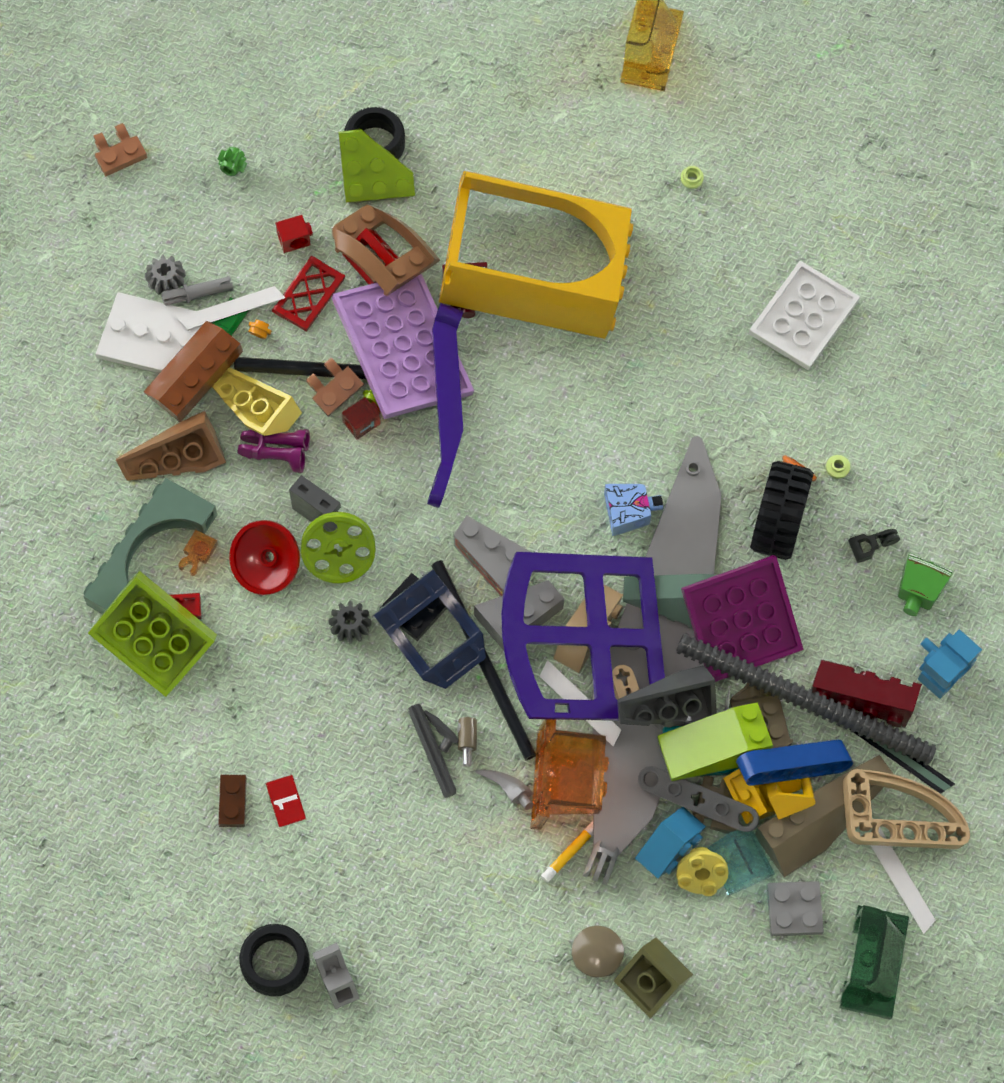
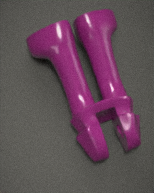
M308 429L267 436L253 430L242 431L240 436L242 441L258 444V446L240 444L237 450L239 455L256 460H283L290 464L293 472L303 473L305 467L304 451L307 452L310 444V432ZM267 444L289 445L294 448L267 447Z

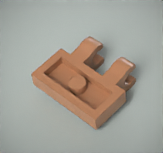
M123 123L114 126L117 131L116 135L120 140V143L114 146H108L102 132L93 136L95 144L100 151L95 154V158L105 177L147 158V153L137 135L130 138Z
M332 357L324 365L335 377L332 381L324 386L314 373L306 379L309 386L317 393L312 397L313 401L327 416H330L364 386V383L349 366L342 371Z

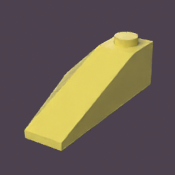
M230 367L212 386L247 428L264 436L288 431L302 414L292 396Z

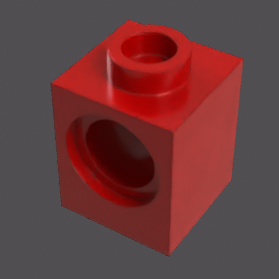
M303 215L275 222L277 236L284 253L311 245L310 236H313L312 228L309 222L305 223Z

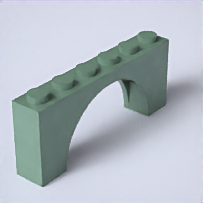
M165 478L162 484L159 483L154 488L153 497L149 503H145L141 507L139 517L135 523H131L127 527L126 536L122 542H118L111 552L112 556L108 562H104L100 566L95 581L93 583L90 582L86 586L83 597L87 606L101 614L107 610L129 583L128 571L131 559L145 540L156 533L173 528L192 529L205 534L218 515L216 506Z

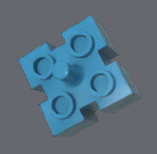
M960 629L954 635L949 633L941 641L939 648L928 638H925L920 644L929 654L924 658V663L919 668L922 672L918 680L939 699L973 667L977 660L976 658L982 651Z

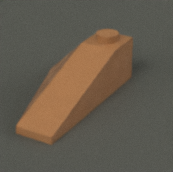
M205 411L179 422L116 458V462L127 481L156 478L158 475L167 474L175 476L194 471L195 473H202L226 463L216 432Z

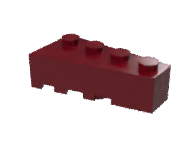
M821 660L811 689L813 693L819 692V696L826 695L828 700L832 698L835 703L839 701L842 706L848 705L850 710L854 708L856 711L863 712L864 716L870 715V719L879 718L885 720L887 724L893 727H906L914 711L922 684L913 682L911 687L901 684V679L891 677L890 680L879 679L874 672L862 671L858 674L855 673L853 667Z

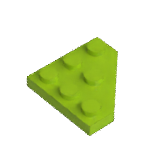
M362 129L338 132L346 203L415 196L414 176L410 168L396 159L394 155L374 141Z

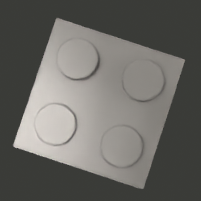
M819 881L767 884L771 936L822 935L824 933Z

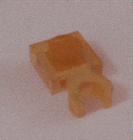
M195 530L183 549L184 554L188 556L180 560L179 570L182 571L186 565L190 564L193 566L190 570V575L195 576L198 572L199 561L204 564L207 563L218 545L217 540Z

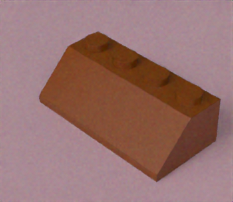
M206 321L144 390V394L178 422H181L243 352L241 343L222 328Z

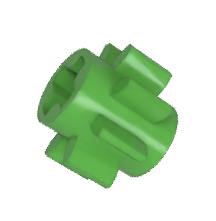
M229 147L226 151L221 150L217 158L220 170L229 176H235L238 171L243 173L247 165L245 162L247 158L244 157V152L236 147Z

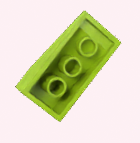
M758 702L727 709L657 736L671 781L738 768L736 760L742 754L749 751L773 748Z

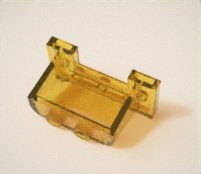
M636 0L626 40L621 83L665 91L684 11L668 8L664 0Z

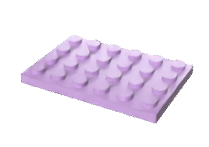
M422 274L387 297L383 294L384 290L378 283L334 293L332 296V301L384 419L437 405L432 327L438 309ZM458 356L461 398L473 395L474 389Z

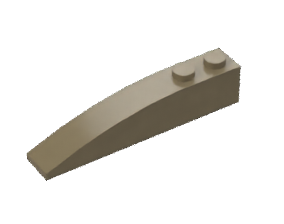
M880 755L854 768L893 774ZM849 772L814 791V806L779 820L776 815L757 828L755 833L756 839L784 878L825 852L846 829L843 779ZM855 777L851 780V782L856 783L857 789L861 783L857 782ZM869 784L871 800L884 787ZM852 802V807L856 812L861 813L864 810L861 802Z

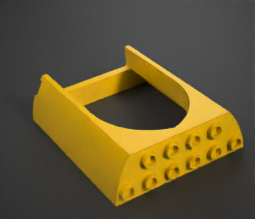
M463 171L459 182L439 303L605 339L608 332L614 330L616 322L614 315L618 302L622 300L624 294V286H621V281L625 279L627 273V265H624L625 258H628L630 252V244H627L628 237H631L633 231V224L630 223L632 209L471 171ZM470 190L554 208L571 214L584 222L597 234L606 248L610 263L602 271L587 279L571 283H553L458 262Z

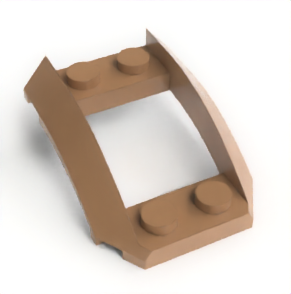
M370 205L363 206L335 224L332 228L336 247L335 251L343 253L354 261L373 282L379 284L384 290L383 294L386 297L440 261L439 257L412 228L395 216ZM385 223L398 232L413 249L385 266L374 253L356 240L365 228L375 230Z

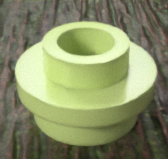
M688 166L681 173V183L690 189L698 188L704 180L703 172L696 166ZM689 177H694L695 180H690V179H688V178H689Z
M834 455L827 460L826 471L835 479L844 478L850 471V462L842 455ZM839 463L843 467L839 469L836 468L834 464Z

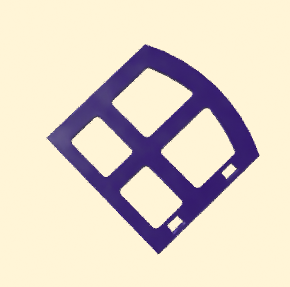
M516 552L514 554L503 592L501 613L502 639L510 678L528 718L619 721L618 703L614 695L610 647H638L645 649L649 685L665 678L652 557ZM533 572L580 574L584 582L587 627L526 625L524 623V608L531 574ZM603 575L634 576L638 579L643 629L611 628L608 626ZM526 644L587 646L590 649L594 700L545 699L535 680ZM555 705H567L568 713L555 712Z

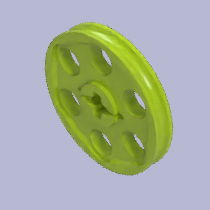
M331 512L319 516L307 526L301 539V557L304 565L310 573L325 582L347 583L354 581L369 570L375 558L376 546L372 530L361 518L350 513ZM327 522H334L337 528L332 532L324 530L323 525ZM352 526H358L362 532L357 536H352L348 533V529ZM310 539H317L321 545L318 548L312 549L307 546V542ZM339 544L342 547V551L338 552L337 549H334V545ZM360 547H365L370 553L365 557H360L356 554V550ZM318 560H325L329 563V566L322 570L318 569L315 563ZM343 564H350L353 567V571L345 574L339 568Z

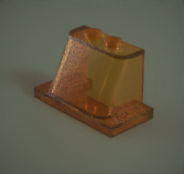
M544 719L537 731L530 829L541 830L550 815L599 814L601 812L602 797H605L607 793V782L603 781L604 772H607L609 758L605 757L606 736L556 730V720Z

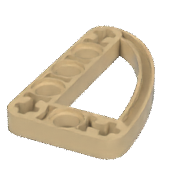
M854 769L843 779L847 835L854 844L959 849L968 843L970 839L968 824L957 807L947 798L921 783L894 774L863 769ZM854 777L856 778V781H857V782H860V783H861V784L857 787V789H856V783L851 782V780H852ZM869 784L891 788L919 798L942 813L950 823L872 819ZM853 801L862 803L864 807L863 813H858L853 809ZM860 827L861 831H869L870 829L872 831L860 836V833L856 832L855 829ZM879 827H886L890 831L889 839L880 836ZM904 828H910L914 832L913 840L905 838L903 834ZM928 829H934L938 833V841H932L928 837ZM955 831L958 836H961V839L959 841L955 836H949L948 838H946V835H951Z

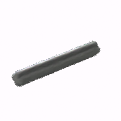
M420 704L412 705L408 708L409 715L442 794L445 798L451 797L456 794V787Z

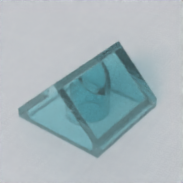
M732 831L708 847L710 851L722 856L728 865L729 875L726 883L723 885L728 896L775 875L753 831Z

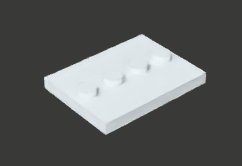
M799 261L752 325L749 335L809 371L856 306L860 296Z
M118 292L98 345L96 357L160 374L201 327L198 326L187 330L177 317L196 311L173 305H164L161 302Z

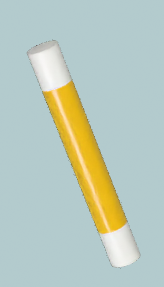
M593 821L541 875L545 882L548 883L593 836Z

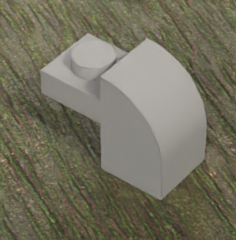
M337 943L312 953L335 1009L360 999Z

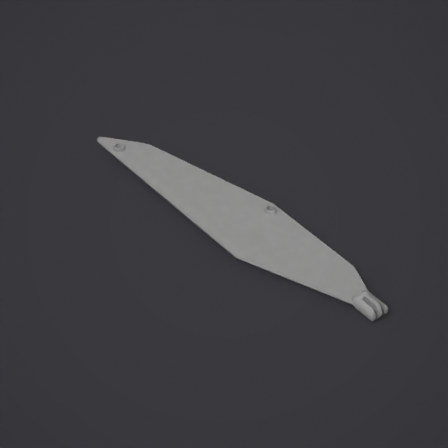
M694 436L691 439L645 556L652 557L654 576L681 574L714 575L722 495L703 440L699 436ZM689 468H694L696 472L690 471ZM627 603L618 628L643 629L642 610ZM658 614L665 678L682 670L703 666V663H698L699 660L695 659L693 661L691 660L692 657L688 656L686 658L683 653L679 655L676 651L683 634L688 633V637H695L694 630L688 628L689 626L686 624L670 621L667 617ZM610 647L612 671L618 665L629 666L634 672L639 689L648 686L649 678L645 649L630 650L626 647ZM620 672L616 679H621L624 686H626L625 681L628 676H623ZM594 689L592 691V700H594ZM613 721L621 729L614 746L593 728V850L583 876L588 877L596 857L600 860L592 880L597 882L604 863L609 862L602 881L604 885H607L617 857L652 820L660 799L659 796L643 790L638 782L639 773L645 767L653 766L668 772L657 739L658 735L663 734V730L658 729L654 724L649 726L620 724L619 721ZM655 772L647 773L645 776V782L649 787H653L658 783V776Z

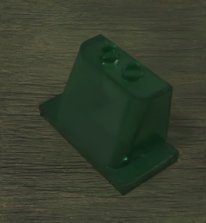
M866 905L857 906L852 933H857L858 935L850 979L843 983L840 1009L892 1019L909 916L883 911Z

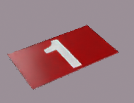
M293 775L266 783L279 827L306 819Z

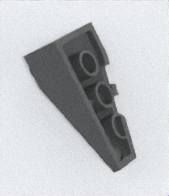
M704 665L676 672L618 699L619 723L649 726L650 724H662L664 727H672V725L684 726L717 714L715 679Z

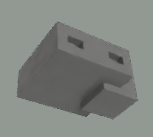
M302 475L289 489L292 509L310 522L321 515L339 512L338 510L341 508L338 500ZM327 522L323 525V528L328 532L336 530L337 525L334 522Z

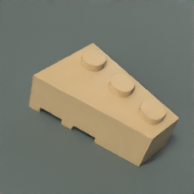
M604 585L607 623L610 627L612 618L617 619L623 608L620 605L623 594ZM585 599L566 626L587 627ZM558 645L553 659L580 673L590 656V649L587 646Z

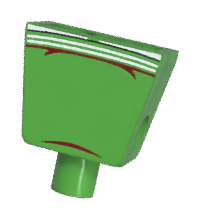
M909 553L904 564L898 597L906 601L903 611L910 616H917L920 607L930 610L948 584L953 570Z

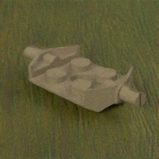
M747 683L744 688L731 697V708L758 702L773 748L791 746L793 739L789 737L781 701L778 699V696L772 697L770 692L766 694L763 689L757 690L756 686L750 687L749 683Z

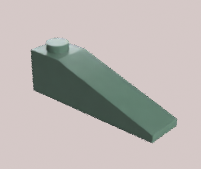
M655 575L658 614L667 617L670 621L686 624L689 626L688 628L693 629L681 588L716 575ZM634 576L624 577L623 602L641 609L638 579Z

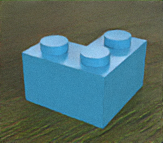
M681 807L660 823L635 859L656 878H660L665 873L670 875L677 868L678 862L676 860L679 856L684 857L691 848H695L703 839L700 834L706 826L687 809Z

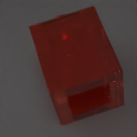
M364 397L342 412V421L356 440L380 425L381 411L374 402L370 403Z

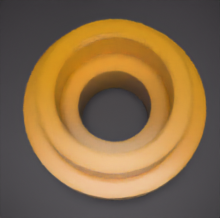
M256 319L255 323L249 322L248 326L250 328L248 332L256 337L266 339L267 335H270L272 332L268 329L269 324Z

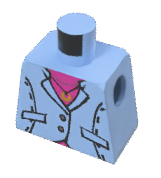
M605 484L604 497L612 536L649 525L651 511L663 510L661 495L647 497L644 484Z

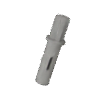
M230 276L190 286L184 284L181 288L162 292V300L164 305L183 301L190 303V300L233 291V285L230 283Z

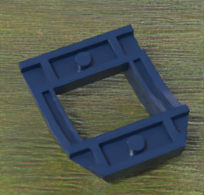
M433 569L422 575L420 579L385 606H382L373 615L423 681L435 684L436 686L448 688L486 658L484 634ZM439 597L469 638L430 668L399 627Z

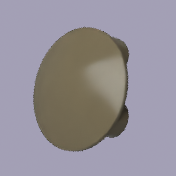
M604 926L587 927L573 941L572 958L575 967L588 976L598 978L610 976L622 963L624 956L623 943L620 937L610 928Z

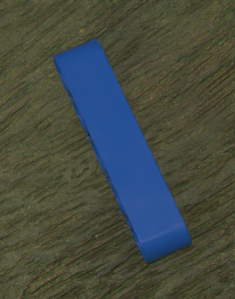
M842 740L749 751L739 756L736 760L743 778L749 786L838 774L847 771L853 765V761Z

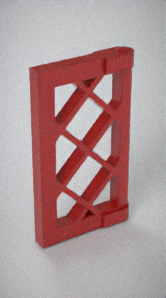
M310 256L284 292L283 296L285 298L276 303L272 308V312L307 332L344 281L345 275L316 257ZM312 266L319 270L320 274L306 276ZM330 276L335 280L330 287L326 288L323 277ZM321 278L323 288L309 291L307 281ZM304 281L307 291L293 294L300 282ZM324 293L317 305H313L310 295ZM308 296L310 306L296 309L294 298ZM289 299H292L293 310L282 308ZM311 311L305 321L298 317L297 313Z

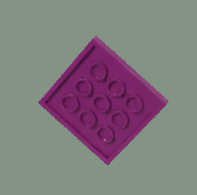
M776 556L766 557L681 588L697 641L701 639L704 644L710 643V647L714 648V646H717V650L721 651L723 649L726 654L730 652L733 657L739 656V660L746 659V663L750 664L752 662L755 667L804 650ZM703 663L705 668L714 677L715 682L728 678V673L721 674V670L717 669L715 671L712 666L708 668Z

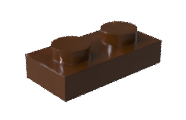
M220 775L219 827H245L246 775Z

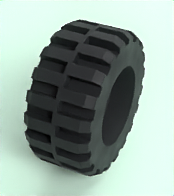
M782 461L772 463L752 536L750 548L754 552L768 556L774 555L784 560L791 559L814 474L811 469Z

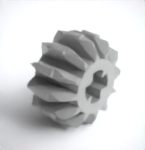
M162 254L161 260L158 261L153 258V265H147L145 279L148 282V287L151 290L155 289L158 295L163 291L177 289L178 286L184 285L185 270L182 268L180 260L175 261L173 256L166 259Z

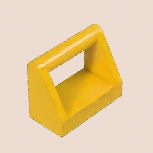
M740 769L723 778L733 799L753 807L759 814V820L776 814L768 798L766 784L747 785ZM745 811L741 813L746 824L753 822V816L750 812Z
M810 778L766 784L768 798L778 820L815 805ZM800 789L803 791V794H793V792Z

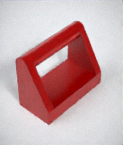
M365 228L356 238L364 246L369 244L384 261L385 266L399 258L374 230ZM342 253L368 285L377 283L373 282L354 261Z

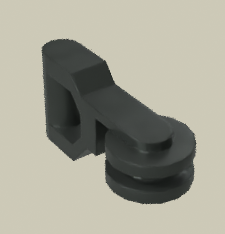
M887 529L870 536L861 534L850 538L848 541L857 563L872 559L875 550L879 549L876 539L879 538L882 546L886 547L897 543L900 537L897 535L896 529ZM864 541L871 545V550L866 553L863 552L860 545Z

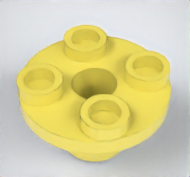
M706 847L693 848L689 854L679 861L676 868L679 887L692 893L703 894L704 896L715 895L717 890L726 883L729 875L725 859Z

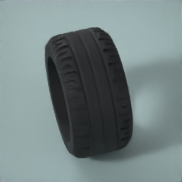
M367 107L357 111L349 118L344 131L360 129L364 131L369 128H381L391 133L394 138L384 148L394 155L396 159H400L405 149V130L396 114L380 107Z
M268 924L257 928L245 939L240 950L239 964L244 979L255 991L266 996H282L297 989L305 980L309 971L310 957L307 945L298 932L286 925ZM273 940L289 943L297 954V963L292 972L279 980H267L258 976L252 965V959L257 949L264 943Z

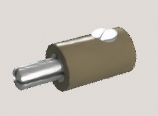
M463 717L458 719V750L463 751V766L469 767L471 766L472 752L477 750V719Z

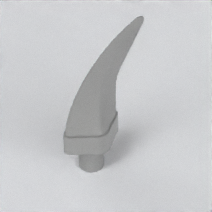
M475 771L477 774L498 783L512 803L521 804L525 810L533 807V802L529 798L533 795V792L522 781L498 771Z

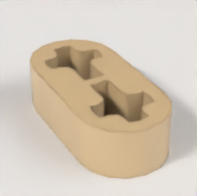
M618 665L613 669L614 693L617 700L626 696V692L631 694L640 690L634 672L629 666ZM620 672L623 676H628L625 681L626 686H624L621 679H616Z

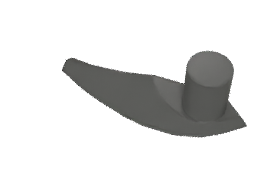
M425 710L424 714L436 728L437 732L444 736L439 749L447 753L453 743H458L456 734L438 717Z

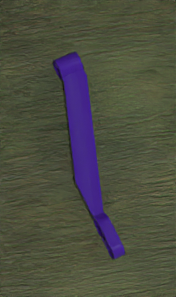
M440 303L432 327L441 462L427 504L439 508L442 503L464 430L457 345V329L463 315V310Z

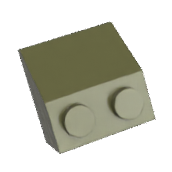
M656 937L637 952L614 979V982L651 1019L681 990L693 974Z

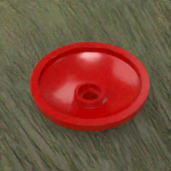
M260 520L245 525L235 535L230 547L229 560L232 573L240 585L255 594L268 595L282 591L294 580L300 564V552L294 536L286 527L274 521ZM270 552H272L274 555V559L272 561L269 559Z

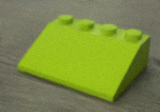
M140 570L88 632L91 637L165 697L215 642L217 636L214 631Z

